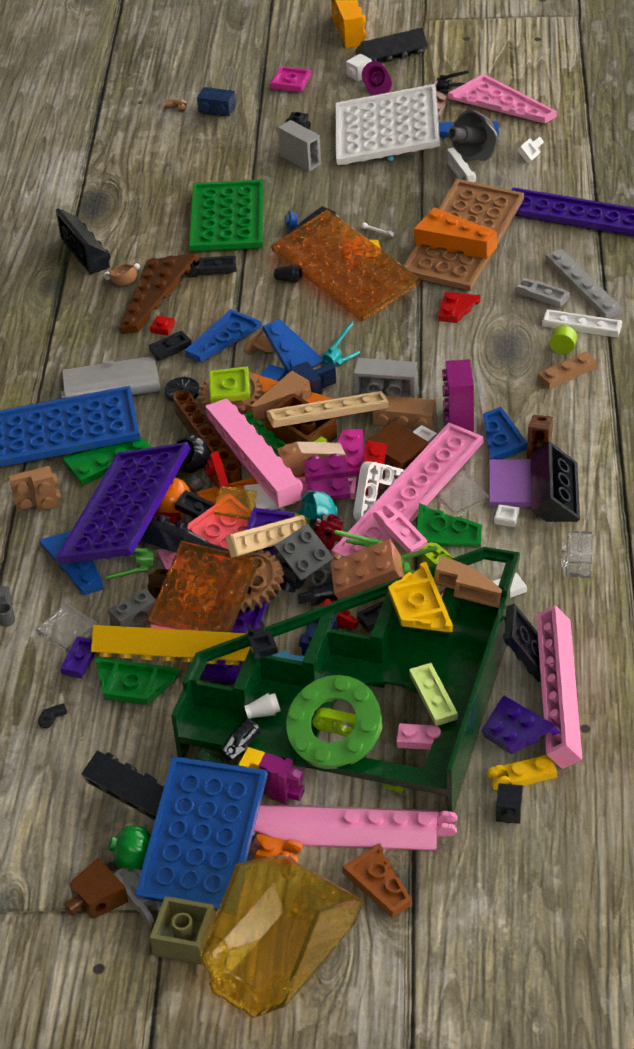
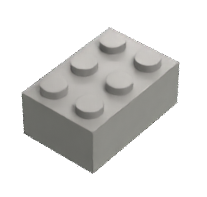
M358 358L354 371L355 395L382 391L384 395L417 398V362Z

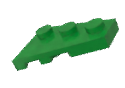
M419 503L417 530L426 538L427 543L433 542L440 546L481 548V524L461 517L447 515L444 511L433 510Z

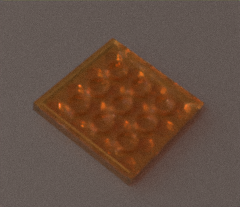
M181 541L148 620L153 624L177 630L231 633L259 564L258 559L246 555L231 558L228 551Z

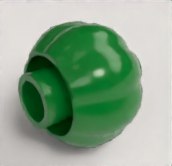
M130 825L123 828L116 837L111 836L108 850L112 851L114 863L118 868L128 869V872H133L134 869H142L151 837L145 828L138 825Z

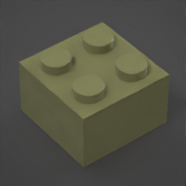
M165 896L150 935L153 956L202 965L216 926L214 905Z

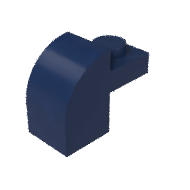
M306 361L290 367V372L294 371L309 380L311 392L322 394V388L336 383V371L333 364L314 370Z

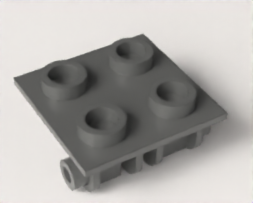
M308 523L274 545L277 549V554L275 555L279 562L286 561L300 581L334 559Z

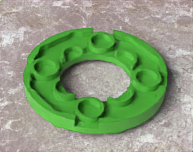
M343 675L320 678L302 689L293 700L286 721L287 735L294 750L309 764L324 769H338L337 767L349 763L352 765L362 759L375 745L382 727L379 703L373 692L361 681ZM337 699L348 702L356 713V723L352 732L338 742L328 743L319 740L313 734L311 728V720L315 710L321 704Z

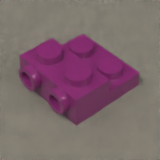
M333 453L327 458L311 456L308 460H304L307 491L324 492L333 501L351 499L345 455L341 456L338 453Z

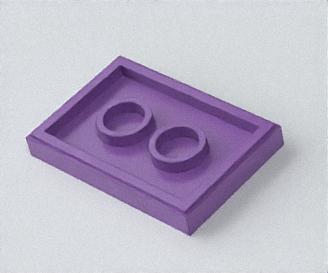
M531 459L489 460L490 508H498V505L531 508Z

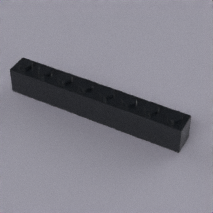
M97 750L81 773L85 781L149 818L156 819L164 786L158 784L157 780L150 774L145 773L142 775L138 773V770L133 765L127 762L125 764L118 762V758L109 752L103 754ZM253 832L244 870H246L261 846L255 832Z

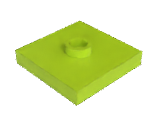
M248 366L209 371L211 404L226 398L230 402L251 399Z

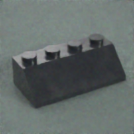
M423 27L363 41L355 50V54H362L372 59V61L379 62L384 60V62H390L395 57L402 59L412 53L415 55L421 54L428 47Z
M60 208L55 209L61 240L87 272L92 275L110 268L109 260L111 257L109 251L103 248L99 240H96L93 232L88 230L86 224L82 223L78 217Z
M547 441L531 453L532 511L546 522H578L580 520L578 463L553 443Z

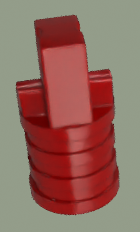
M326 599L321 606L327 605L334 601L331 599ZM349 610L336 614L339 628L357 629L360 621L350 615Z

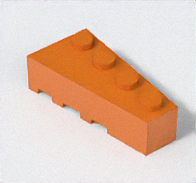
M433 208L414 228L415 246L421 247L422 244L430 245L431 249L437 250L438 247L446 248L448 252L462 251L464 255L488 259L497 249V231Z

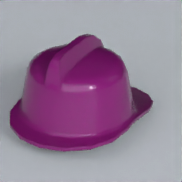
M371 61L364 66L362 80L372 96L389 93L392 87V80L386 68L377 61Z

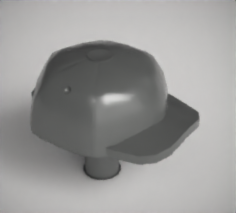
M465 110L454 122L453 127L448 130V138L452 141V148L454 147L461 154L462 158L466 160L486 161L493 156L496 150L498 135L494 130V124L488 117L477 111Z

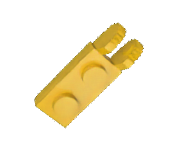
M543 755L504 766H493L487 770L488 778L493 780L491 783L493 789L498 791L499 783L526 786L555 779L558 776V771L553 760L549 756Z

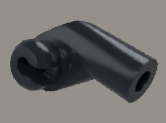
M62 703L44 709L38 719L39 726L49 728L54 723L56 717L67 714L65 704Z

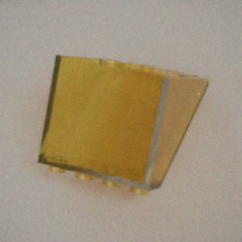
M283 854L236 864L201 955L203 966L207 967L211 978L209 984L212 993L226 999L228 1003L240 1010H244L246 1014L253 1018L286 1007L356 924L365 900Z

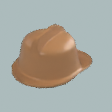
M260 331L246 344L244 349L246 354H253L258 350L267 354H272L275 351L264 332Z

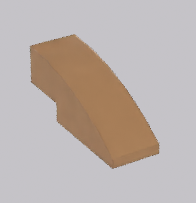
M440 556L434 577L436 585L455 589L454 597L496 608L499 607L502 589L493 581L467 565Z

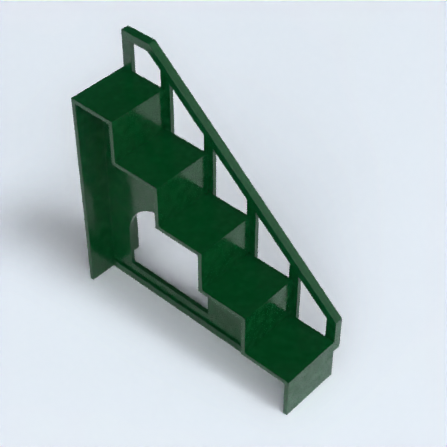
M482 547L452 558V560L467 566L482 560L506 563L498 585L502 589L498 608L454 597L455 589L445 587L442 601L452 622L453 632L401 626L388 593V586L403 578L400 577L265 627V632L271 631L272 636L276 637L319 621L303 661L271 655L255 660L250 648L233 687L199 681L208 661L249 647L248 634L196 652L183 679V690L171 714L177 756L185 758L190 745L220 751L229 735L245 718H248L244 706L267 693L269 695L275 693L281 711L277 712L274 716L250 719L258 725L261 733L248 746L249 748L281 757L284 761L286 758L292 759L294 766L447 796L448 812H454L506 649V644L503 640V634L505 633L504 618L506 616V608L510 605V588L520 560V552ZM437 564L429 567L433 578L435 577ZM385 596L371 636L329 629L335 614ZM432 663L458 713V720L437 726L441 730V735L434 739L424 769L366 757L352 765L349 763L337 767L338 769L319 768L309 764L298 755L289 741L286 729L287 715L293 700L302 689L320 678L333 675L349 676L361 681L366 686L384 688L385 684L396 685L409 689L419 695L409 675V669ZM337 700L325 702L315 710L311 720V728L317 738L320 730L313 725L316 711L319 708L330 709ZM246 750L241 752L239 755H244Z

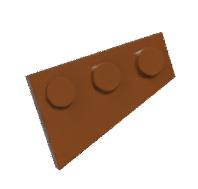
M380 843L343 866L342 873L391 918H394L411 906L412 899L400 878L396 877L390 860L386 859L383 854V848Z

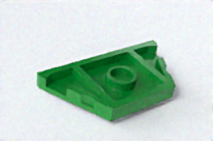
M95 658L105 700L149 705L180 676V669L176 667Z

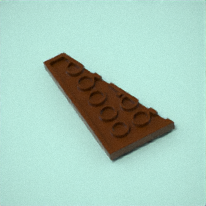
M197 253L177 256L170 255L164 258H151L146 261L119 326L121 334L140 331L150 319L149 314L152 310L160 307L162 298L166 299L180 283V277L183 273H188L191 269L190 265L200 259Z

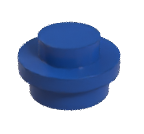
M289 211L285 215L284 224L287 225L288 229H292L297 225L298 216L297 213Z

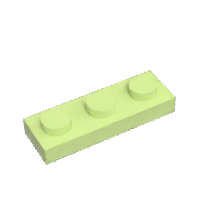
M432 663L409 669V675L434 725L438 726L458 720V713Z

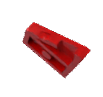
M444 292L438 321L458 323L464 315L471 311V307L474 304L480 303L481 295Z
M219 452L210 453L206 461L207 465L204 466L207 477H211L212 483L222 492L230 490Z

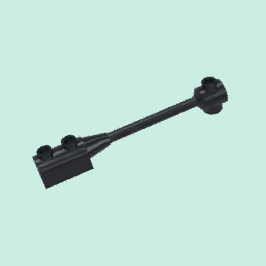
M158 514L157 518H152L142 539L143 542L177 554H188L190 549H195L231 558L229 549L209 543L191 529H188V523L176 520V523L173 524L169 522L170 517ZM283 562L281 566L284 575L281 577L284 582L279 585L282 590L295 593L296 589L302 587L305 578L300 581L287 562Z

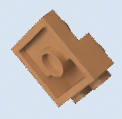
M50 466L9 476L17 512L37 507L39 512L59 507L58 501H61L62 498L59 488L55 489V486L59 485L56 473L52 474Z

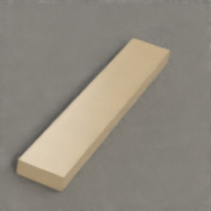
M378 391L267 410V418L272 427L276 428L386 409L389 407V402L383 392Z
M304 515L225 536L231 558L276 545L306 525Z

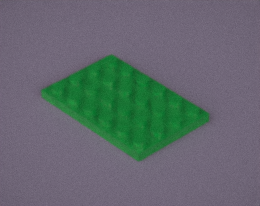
M263 179L193 183L190 252L263 248Z

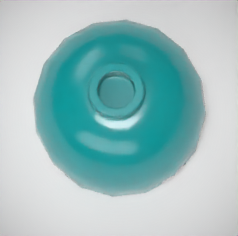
M321 491L304 492L301 502H304V507L300 508L299 514L311 519L309 524L311 529L316 519H321L323 514L337 516V506L328 494Z

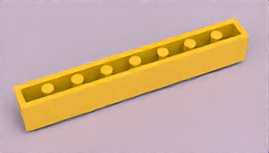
M93 625L91 652H99V657H113V653H120V658L133 659V655L136 654L141 655V659L154 660V656H162V661H175V657H183V662H192L196 652L247 633ZM250 646L207 663L218 664L219 659L226 660V665H239V661H245Z

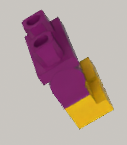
M248 747L239 766L267 771L268 775L263 794L272 800H279V803L285 805L289 798L301 801L305 792V785H301L304 778V770L294 768L292 759L286 758L284 761L281 757Z

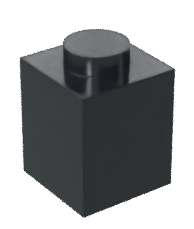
M499 783L496 802V822L520 824L523 785Z

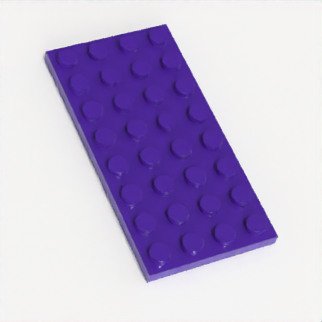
M188 442L117 453L56 556L58 563L72 564L80 561L132 555L191 449Z

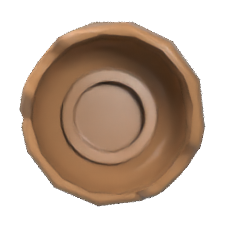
M121 264L110 270L109 277L113 284L118 287H126L135 281L137 269L134 264Z

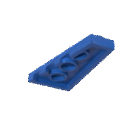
M230 309L185 349V356L202 362L261 328V321Z
M71 531L39 540L40 546L47 550L53 561L55 560L58 563L56 556ZM93 560L72 564H59L60 569L69 576L70 581L82 595L104 589L103 582Z

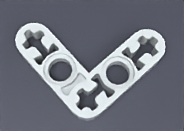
M364 462L360 468L353 511L354 519L359 521L376 502L379 484L391 486L396 480L393 479L394 475L398 478L405 470L377 462ZM385 470V478L383 480L382 473ZM368 487L369 491H368V496L366 497L365 491H366V488Z

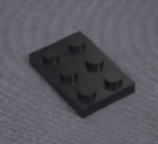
M515 603L508 605L504 618L505 633L503 634V640L506 646L513 650L516 658L519 661L521 660L526 666L528 673L532 674L540 682L538 632Z

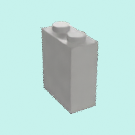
M291 120L278 127L280 157L308 172L321 165L320 135Z

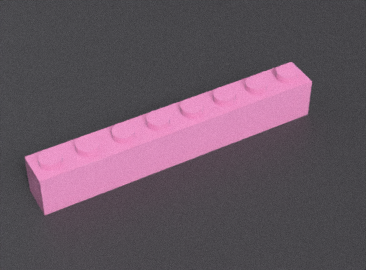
M226 398L205 406L208 419L231 451L279 508L302 500L301 491L303 486L300 479L295 478L291 469L283 464L281 457L276 456L272 447L265 443L264 438L258 435L254 426L250 425L246 417L239 413L235 404L233 405Z
M554 605L536 614L543 716L544 719L556 725L559 731L555 736H552L551 732L545 734L546 755L564 769L582 760L571 622Z

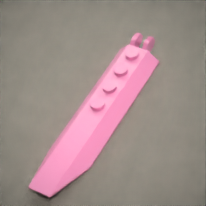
M260 805L254 831L266 836L296 840L301 842L302 846L373 848L380 843L383 849L436 851L437 836L450 837L455 836V833H457V828L453 825L457 820V815L453 811H441L439 813V810Z

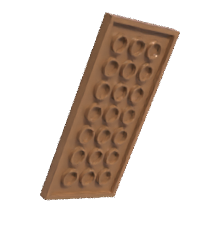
M456 179L440 205L439 210L497 231L498 245L523 202L524 193ZM422 244L421 247L415 246L402 267L401 273L403 276L471 291L490 257L484 259L464 255L462 251L452 253L448 252L446 248L440 247L436 250L431 249L430 245Z

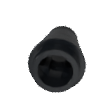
M293 264L275 268L274 277L279 280L297 282L302 280V267Z

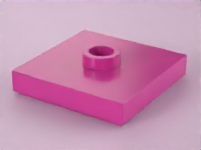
M280 66L270 83V89L302 93L312 72L308 69Z

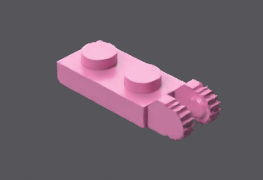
M389 503L383 507L388 518L380 510L374 511L373 516L377 523L407 553L418 551L427 545L426 538Z

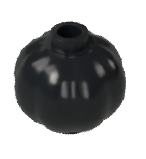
M192 434L177 440L175 444L188 442L191 448L180 470L187 473H195L203 469L210 456L206 441Z

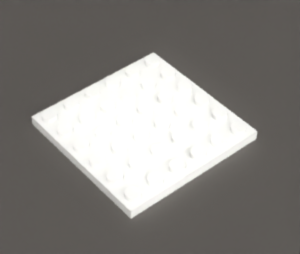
M435 84L336 103L337 165H348L353 162H364L369 159H380L386 156L417 152L440 146Z

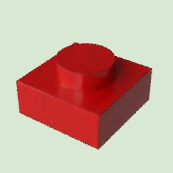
M156 316L150 326L151 333L169 336L175 326V319Z

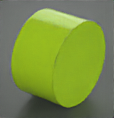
M569 326L556 327L549 341L551 349L558 354L566 355L571 353L577 341V333Z

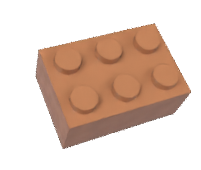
M390 539L330 562L334 594L339 600L404 576L401 555Z

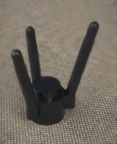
M469 71L440 75V78L436 79L438 80L436 90L448 95L451 91L447 90H450L451 86H462L465 84L462 82H451V79L448 78L468 74Z

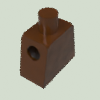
M532 415L528 426L527 459H531V453L538 449L535 446L537 443H542L543 445L547 441L552 442L553 417Z
M97 858L70 882L73 898L65 902L64 906L71 916L83 909L90 918L95 919L129 901L126 887Z

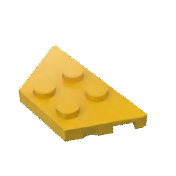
M427 562L421 563L420 569L413 574L408 572L401 580L395 581L388 586V593L401 626L453 632L452 622Z

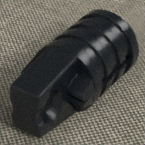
M333 582L325 585L307 587L308 592L297 594L299 604L310 602L311 606L323 603L326 599L338 601L334 594Z
M245 718L229 735L220 752L228 760L234 759L261 733L260 728L255 722Z

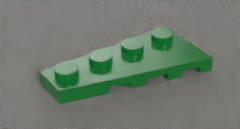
M141 437L140 440L63 457L62 460L67 469L83 486L103 477L117 453L151 448V446Z

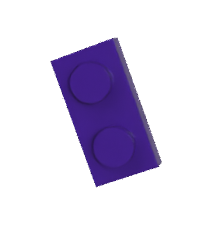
M77 636L60 668L61 674L83 678L96 653L91 652L92 639Z

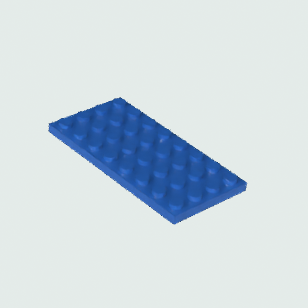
M130 385L0 410V467L140 440Z

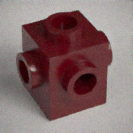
M323 514L321 519H316L312 530L315 531V534L325 547L332 550L335 542H340L343 537L334 534V531L345 532V530H342L343 522L340 521L339 517L333 514Z

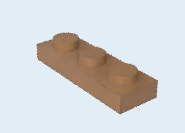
M585 351L539 372L538 380L550 390L598 368V361Z

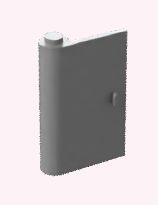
M154 356L116 362L112 360L104 361L103 364L62 370L64 390L61 391L62 398L129 385L132 396L161 391Z

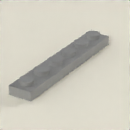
M563 249L546 254V261L603 318L610 319L622 314V307Z

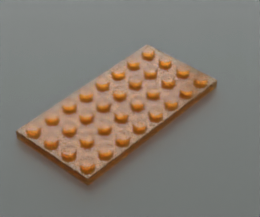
M328 209L271 245V249L275 254L289 265H300L304 277L361 322L420 284L419 277Z

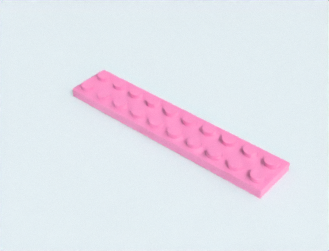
M448 423L348 533L383 541L390 539L394 543L396 540L374 519V511L380 510L388 518L383 507L389 503L412 523L418 516L419 503L427 506L484 443L483 436ZM343 537L331 550V553H339L342 557L365 549V546L346 543L347 539H355Z

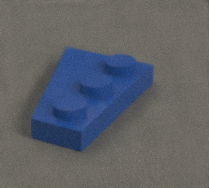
M281 319L262 327V331L284 369H287V374L290 373V367L308 361L312 368L324 362V359Z
M502 407L483 414L490 460H502L527 450V441Z

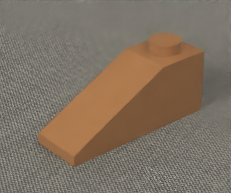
M294 371L288 373L251 405L253 418L256 421L265 418L267 410L293 393L307 400L312 395L309 380Z
M294 442L277 449L283 464L291 469L294 476L305 473L304 460H308L311 456L327 458L333 453H338L346 457L340 443Z

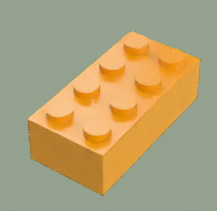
M331 0L332 18L345 49L358 47L366 39V31L363 28V25H366L365 15H362V9L358 5V0Z

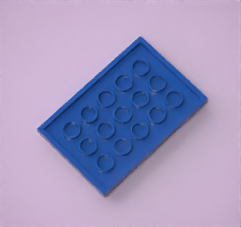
M172 756L135 896L139 899L163 902L165 896L212 904L215 911L234 914L266 784L267 771Z

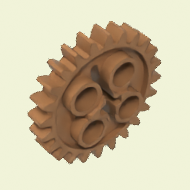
M254 373L249 375L251 399L231 402L233 405H236L239 413L242 415L246 414L247 411L252 413L251 405L263 396L262 383H260L259 378H255ZM204 380V385H200L201 391L198 392L200 405H202L203 410H206V405L211 404L209 380Z
M260 549L257 553L253 551L236 556L235 559L228 557L229 563H222L223 570L216 571L219 577L214 578L216 584L213 585L214 593L222 605H225L228 610L233 608L234 612H237L240 608L245 613L247 607L254 611L256 605L262 608V602L270 603L268 599L270 596L276 597L274 591L281 590L279 584L284 582L281 577L284 575V572L275 555L272 556L270 551L264 553L263 549Z

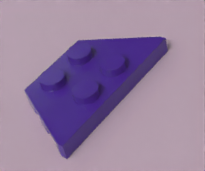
M505 695L500 699L481 730L485 738L511 754L526 746L538 743L537 737L551 732L552 736L559 733L556 725Z

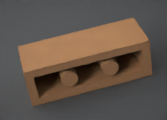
M385 395L389 402L388 408L372 411L373 425L387 426L395 421L405 428L417 429L422 425L432 431L437 416L436 400Z

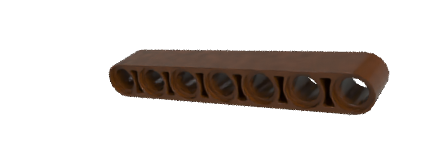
M186 390L175 392L173 395L175 413L187 431L204 439L210 453L219 452L228 483L243 480L239 460L190 392Z

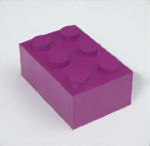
M470 359L446 361V369H442V379L446 381L442 385L443 397H446L443 400V412H447L444 413L445 425L452 423L474 432V384Z

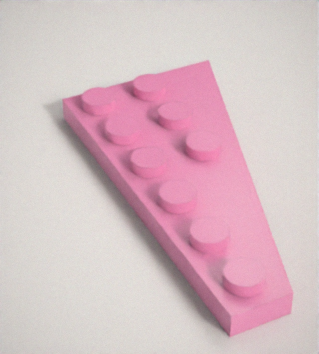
M485 74L448 93V99L544 124L557 116V111Z

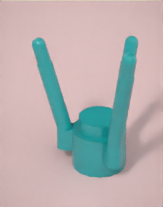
M353 321L348 324L334 344L322 355L326 365L333 364L334 366L336 364L340 366L343 362L361 353L356 351L341 358L342 352L337 348L354 324Z

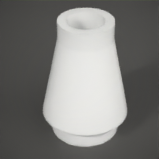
M267 693L244 706L248 719L274 716L277 712L281 711L275 693L271 695Z

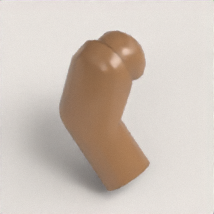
M165 99L166 108H177L181 112L186 110L187 103L185 100Z

